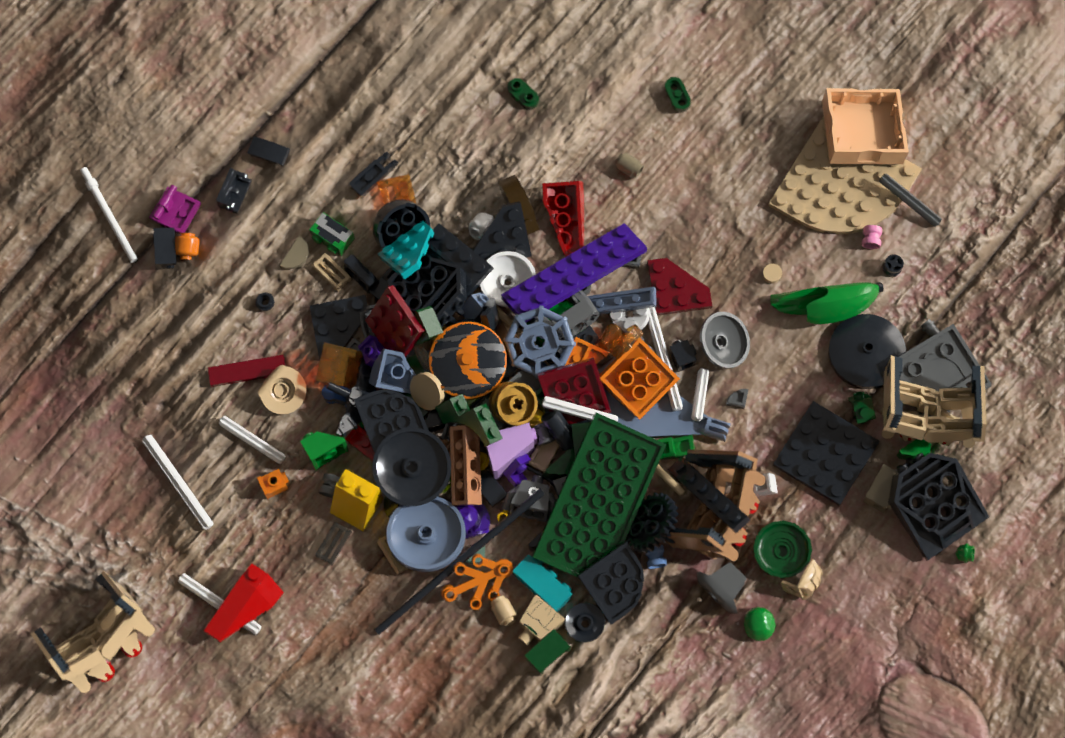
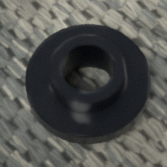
M265 292L257 296L256 306L259 310L269 311L274 307L275 300L270 293ZM264 300L269 301L267 305L262 304Z

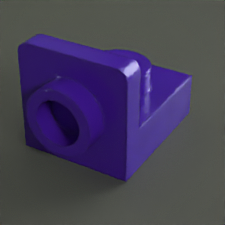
M527 454L515 458L503 472L514 487L519 486L523 480H527L523 474L528 468L526 465L531 460Z

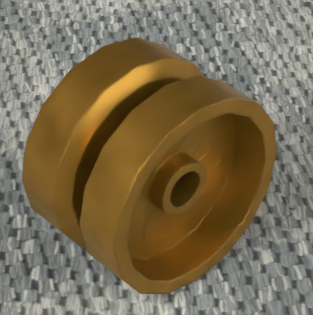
M508 381L500 383L489 396L491 414L496 420L505 424L520 426L528 423L537 411L538 400L536 394L531 387L524 383Z

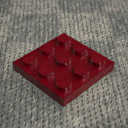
M394 285L386 288L365 320L384 349L402 352L405 358L425 331Z
M594 357L538 373L544 396L611 413ZM560 412L569 425L587 420Z

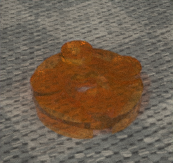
M636 324L626 329L627 332L623 335L620 334L609 346L608 351L615 358L622 353L628 352L633 346L631 344L633 340H638L644 334Z

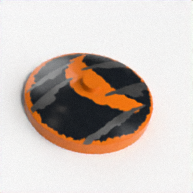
M461 322L449 326L443 331L444 333L437 336L431 347L429 355L431 374L440 380L442 384L440 386L441 389L452 397L463 394L465 400H472L486 396L500 384L506 371L507 356L501 339L493 330L480 323Z

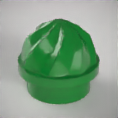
M967 543L960 545L955 552L958 560L964 563H968V561L973 562L975 547L969 546Z

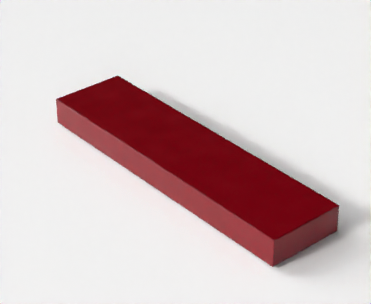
M284 355L208 367L210 386L216 387L267 378L278 366H285Z

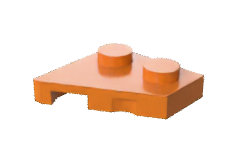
M575 337L574 342H576V346H574L565 365L594 357L597 364L604 357L608 356L609 352Z

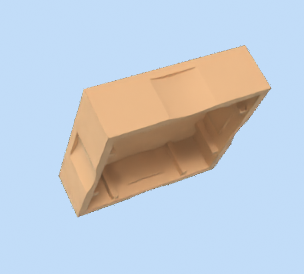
M826 89L822 105L830 164H904L909 151L906 130L902 121L903 109L900 89Z

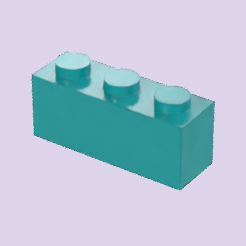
M528 554L515 567L513 575L534 595H538L556 612H559L572 598V589L565 582L561 584L556 579L557 575L551 569L546 570L542 566V561Z

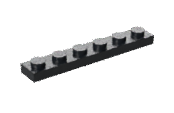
M683 457L668 469L683 486L735 534L751 521L742 510L689 462L685 461Z

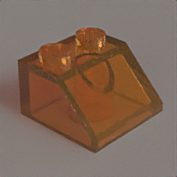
M324 342L316 381L332 382L338 386L352 389L357 379L362 352Z

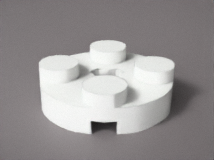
M649 308L634 310L633 317L629 316L626 318L628 311L610 313L614 325L624 333L637 332L647 325L649 321Z

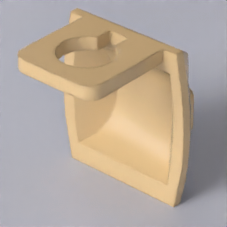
M812 559L797 586L784 580L781 581V586L787 593L798 596L802 600L808 599L821 583L822 570L816 561Z

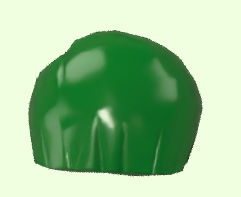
M754 607L746 612L744 628L747 636L755 641H765L772 636L775 630V619L769 610L762 607Z

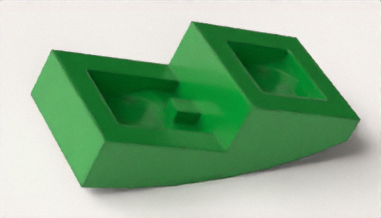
M692 435L658 440L667 444L660 460L686 457L688 450H695Z

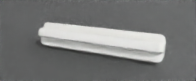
M700 368L697 374L691 419L697 422L703 419L709 377L708 369Z

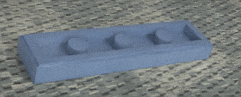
M648 287L591 295L588 298L598 310L599 315L656 307V288Z

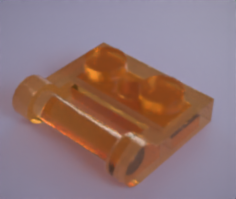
M409 174L377 182L384 205L391 201L388 187L393 186L396 200L405 199L416 203Z

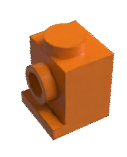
M279 469L262 477H257L267 499L288 490L286 484L289 483L285 472L281 473ZM277 479L275 484L270 483L272 480Z

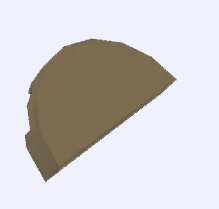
M300 235L283 259L280 268L285 270L301 267L307 261L309 256L308 245Z

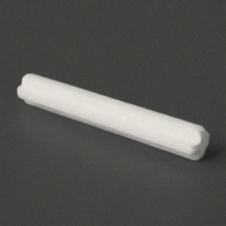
M545 396L542 402L544 408L555 411L559 410L562 413L587 420H592L594 413L597 412L616 422L618 421L616 415Z
M223 416L220 419L219 425L278 464L284 461L285 455L228 417Z

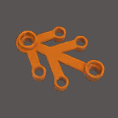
M481 554L473 555L472 563L476 567L483 565L492 569L487 572H482L465 566L462 562H457L454 565V571L457 575L465 574L474 578L455 587L450 584L443 586L441 589L442 598L447 602H452L457 598L458 594L477 586L473 597L469 600V605L474 610L480 609L482 606L481 598L488 580L495 577L492 588L487 591L489 600L493 601L500 596L499 589L503 579L508 578L513 572V565L509 560L500 559L495 562L484 558ZM480 557L481 562L475 563V559ZM459 566H463L462 571H457ZM503 566L507 567L505 572L500 571ZM448 592H453L451 597L446 596ZM492 592H496L495 597H490ZM473 601H479L478 605H472Z

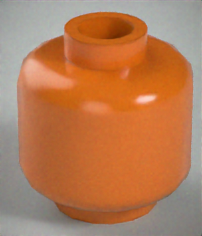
M180 233V236L175 238L176 255H179L181 260H192V257L197 256L199 253V238L195 237L193 233Z

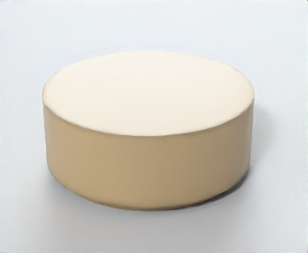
M768 264L764 268L763 278L766 282L774 284L781 279L782 269L777 264Z

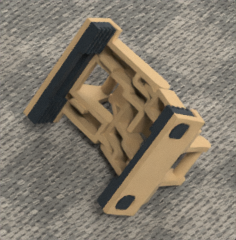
M890 357L884 371V406L882 409L884 426L882 437L890 439L896 432L900 434L904 441L925 439L927 442H937L940 445L946 444V446H949L954 441H963V445L966 448L974 447L975 442L985 441L986 397L984 366H972L971 388H941L939 391H936L935 389L901 381L902 358ZM903 403L917 407V411H903ZM946 410H961L963 419L953 416ZM918 411L923 412L924 414L918 415Z
M104 570L96 578V581L112 596L95 618L93 625L56 647L41 627L31 633L61 679L71 681L82 693H87L91 688L84 672L89 676L96 677L101 682H107L113 678L115 669L109 661L115 656L119 648L130 658L136 657L141 653L142 643L137 638V633L134 629L146 636H151L155 631L152 624L143 615L142 609L123 586Z

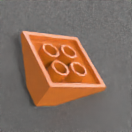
M638 338L599 374L603 387L639 420L680 379L641 338Z

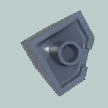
M383 348L373 363L369 383L375 387L411 394L410 383L416 374L410 368L402 352Z

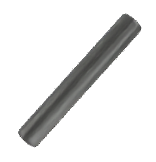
M885 173L881 176L879 182L934 227L940 224L941 217L888 174Z

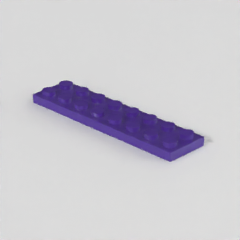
M624 223L501 294V299L515 315L539 308L540 306L550 309L647 252V246Z

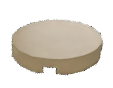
M429 372L414 376L410 383L411 396L415 403L425 410H433L443 402L444 390H441L440 386L442 384L440 380Z

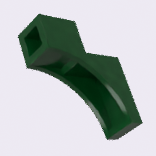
M463 394L435 407L443 425L457 422L468 426L480 437L485 447L503 439L487 404L470 410Z

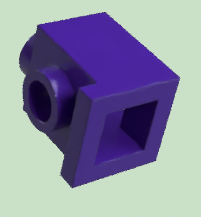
M371 335L358 346V349L362 351L366 365L371 367L384 348L378 341V338Z

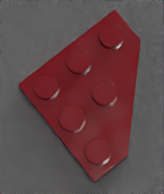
M667 258L648 260L651 287L656 288L655 310L657 316L711 309L713 307L710 288Z

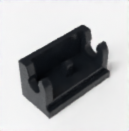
M233 168L229 169L216 199L219 208L238 214L252 182L251 179L247 178V174Z
M153 228L155 270L172 269L176 265L175 229Z

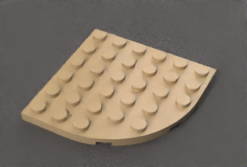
M823 116L768 206L801 225L824 233L825 231L835 234L858 233L863 231L864 226L878 225L881 221L890 217L903 202L879 182L881 176L885 173L909 191L922 168L906 159L904 164H830Z

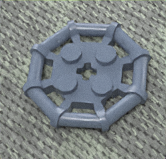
M544 306L519 315L516 314L506 337L503 338L512 367L523 370L539 379L538 373L565 366L574 346H576L567 322L568 318L558 315L544 308ZM538 316V322L530 325L526 324L525 320ZM544 316L557 323L553 327L544 323ZM519 326H523L524 330L520 338H514ZM560 327L565 337L564 341L559 340L556 331ZM540 336L541 339H545L542 347L534 345V342L537 341L536 337ZM513 343L520 344L523 354L519 357ZM559 346H565L560 359L556 358L555 354ZM526 357L535 361V368L522 361ZM549 359L553 360L554 364L541 368L540 362Z

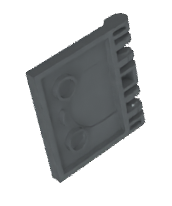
M954 324L899 356L902 358L901 381L928 387L939 391L941 388H967L965 384L970 382L971 385L972 366H980ZM985 374L986 390L991 387V382Z

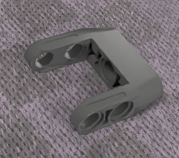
M582 290L567 298L574 306L561 314V316L568 318L567 322L573 337L594 323L599 317L598 310ZM538 316L528 322L530 324L538 322ZM544 316V323L552 327L557 323L553 320L550 321ZM560 327L556 331L559 340L564 341L565 337Z

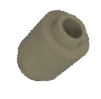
M627 152L620 154L615 161L617 164L616 168L629 177L637 178L644 168L641 161Z

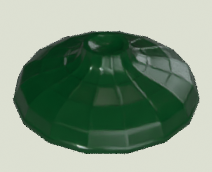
M784 520L772 522L763 527L756 536L753 547L755 559L761 569L769 575L779 578L793 577L802 572L810 562L812 554L811 541L805 530L795 523Z

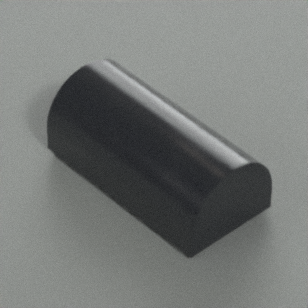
M350 255L344 260V270L370 294V289L379 279L354 255Z
M556 410L543 414L541 421L563 451L571 449L574 446L572 428L560 411Z

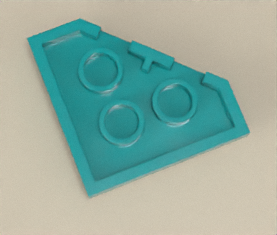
M422 221L406 234L399 236L391 245L384 247L378 255L384 263L405 280L420 269L422 264L420 261L421 257L426 255L429 247L428 240L433 237L434 232L428 224Z

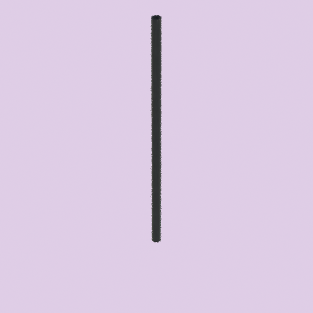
M538 489L374 629L378 635L384 632L451 575L457 562L465 563L544 496L545 493L542 489Z

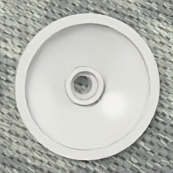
M511 251L499 252L486 260L494 269L480 284V288L489 299L495 298L496 305L508 307L501 299V294L536 275L532 263L523 255ZM509 280L511 281V284L505 285L504 282Z

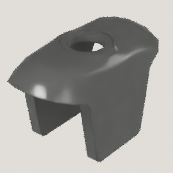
M732 563L726 564L712 575L697 572V581L701 587L724 610L732 614H738L734 599L744 586L746 577Z

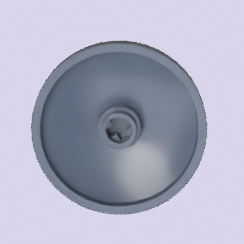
M440 497L420 506L400 505L391 515L387 525V542L393 556L403 566L419 572L436 571L448 566L462 551L466 538L465 523L461 513L452 503Z

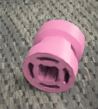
M877 225L864 226L863 234L865 238L862 239V247L866 249H879L881 247V240L879 238L882 235V228Z

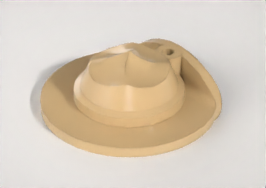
M280 365L260 386L258 395L263 405L271 412L289 414L297 410L304 402L306 384L298 371L291 367Z

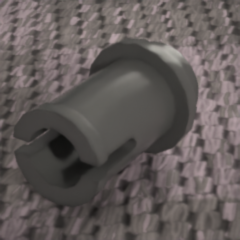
M929 319L921 327L923 328L922 331H925L932 337L939 333L940 330L935 326V321Z

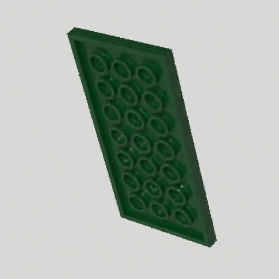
M595 412L532 557L578 577V574L625 542L667 444Z

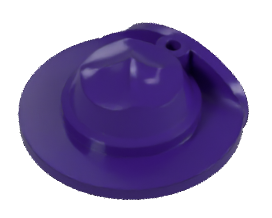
M483 504L470 506L454 505L461 513L465 523V540L489 532L490 516Z

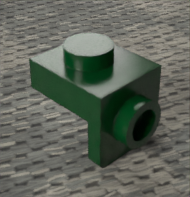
M856 392L853 396L848 397L849 402L852 404L856 423L859 424L876 419L870 395L864 392Z

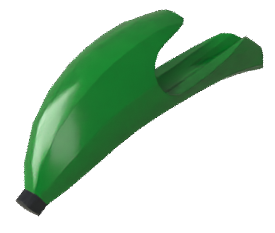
M858 282L773 294L770 296L769 301L771 306L779 312L807 315L808 323L817 325L830 324L849 319L866 310L876 300L878 294L883 292V284L880 282L875 284Z

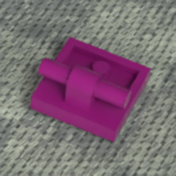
M171 184L170 187L167 186L149 218L166 228H174L176 233H185L201 203L177 191V187Z

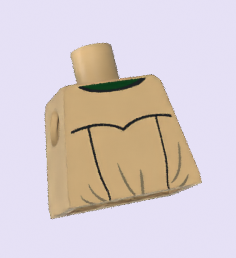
M535 595L519 622L520 626L525 630L519 635L518 639L525 645L533 638L540 642L553 629H559L565 623V618L538 595Z

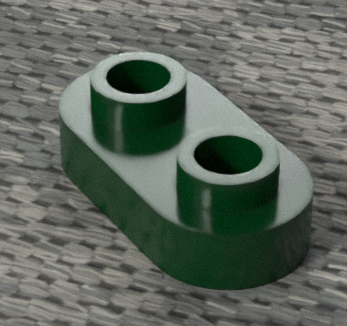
M678 77L668 78L665 82V92L673 108L678 112L687 111L691 105V98L682 80ZM679 102H683L684 105L681 106V105H679L678 103H679Z
M514 78L509 81L508 93L522 107L532 110L538 106L539 96L526 82L520 78ZM531 96L533 99L528 100L527 97Z

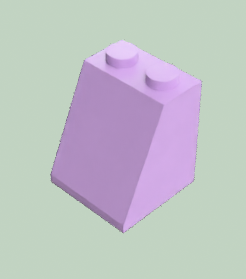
M529 423L499 430L503 439L486 446L493 476L496 480L504 476L503 472L515 458L524 454L529 456L535 451L537 435L535 428H531Z

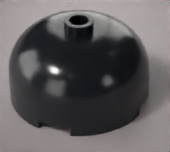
M405 199L390 201L382 206L375 215L372 226L374 239L379 247L383 249L422 221L430 226L429 217L420 206L412 201Z

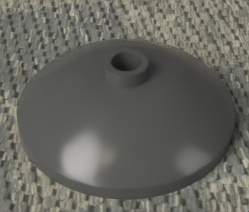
M729 312L714 313L706 318L700 330L702 350L708 360L714 365L730 369L739 366L747 358L750 350L749 333L744 323L734 314Z

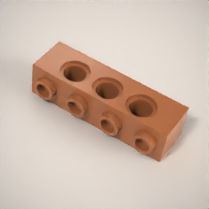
M466 425L450 427L452 505H482L480 437Z

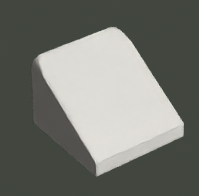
M771 473L762 474L765 476V484L763 486H753L756 496L778 493L775 475Z

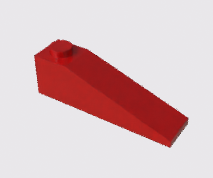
M583 182L542 183L543 203L556 231L564 256L567 257L584 247Z
M251 563L204 629V632L218 642H222L239 631L248 622L254 621L259 615L272 609L284 592L268 573Z

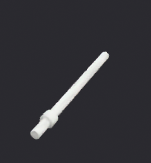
M86 167L82 168L80 172L86 181L85 185L93 193L130 262L137 261L135 253L99 191L95 178H92Z

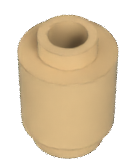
M504 595L495 598L490 603L492 606L491 610L500 625L509 626L516 621L517 614L509 599H506Z

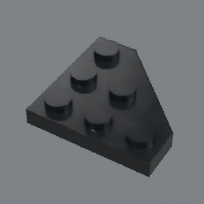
M520 201L501 205L497 211L498 213L489 223L482 237L472 250L485 261L494 254L505 251L516 252L526 258L531 257L532 254Z
M366 295L310 305L320 361L338 358L347 343L354 337L361 325L360 312H363L368 306Z

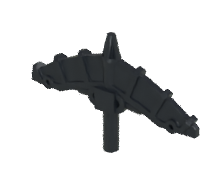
M364 357L358 367L355 386L350 391L332 382H329L326 389L346 398V413L337 425L335 434L337 436L345 437L346 432L351 429L356 430L361 422L354 399L377 391L369 383L371 369L370 366L366 365Z

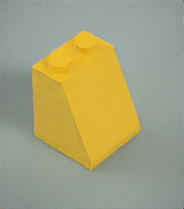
M345 469L335 485L330 514L364 532L383 501L381 490L376 485Z

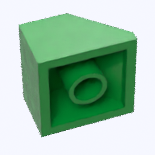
M318 431L306 434L303 440L300 441L315 470L349 451L343 437Z

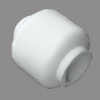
M478 213L469 223L470 235L474 239L480 240L483 232L494 217L490 214Z

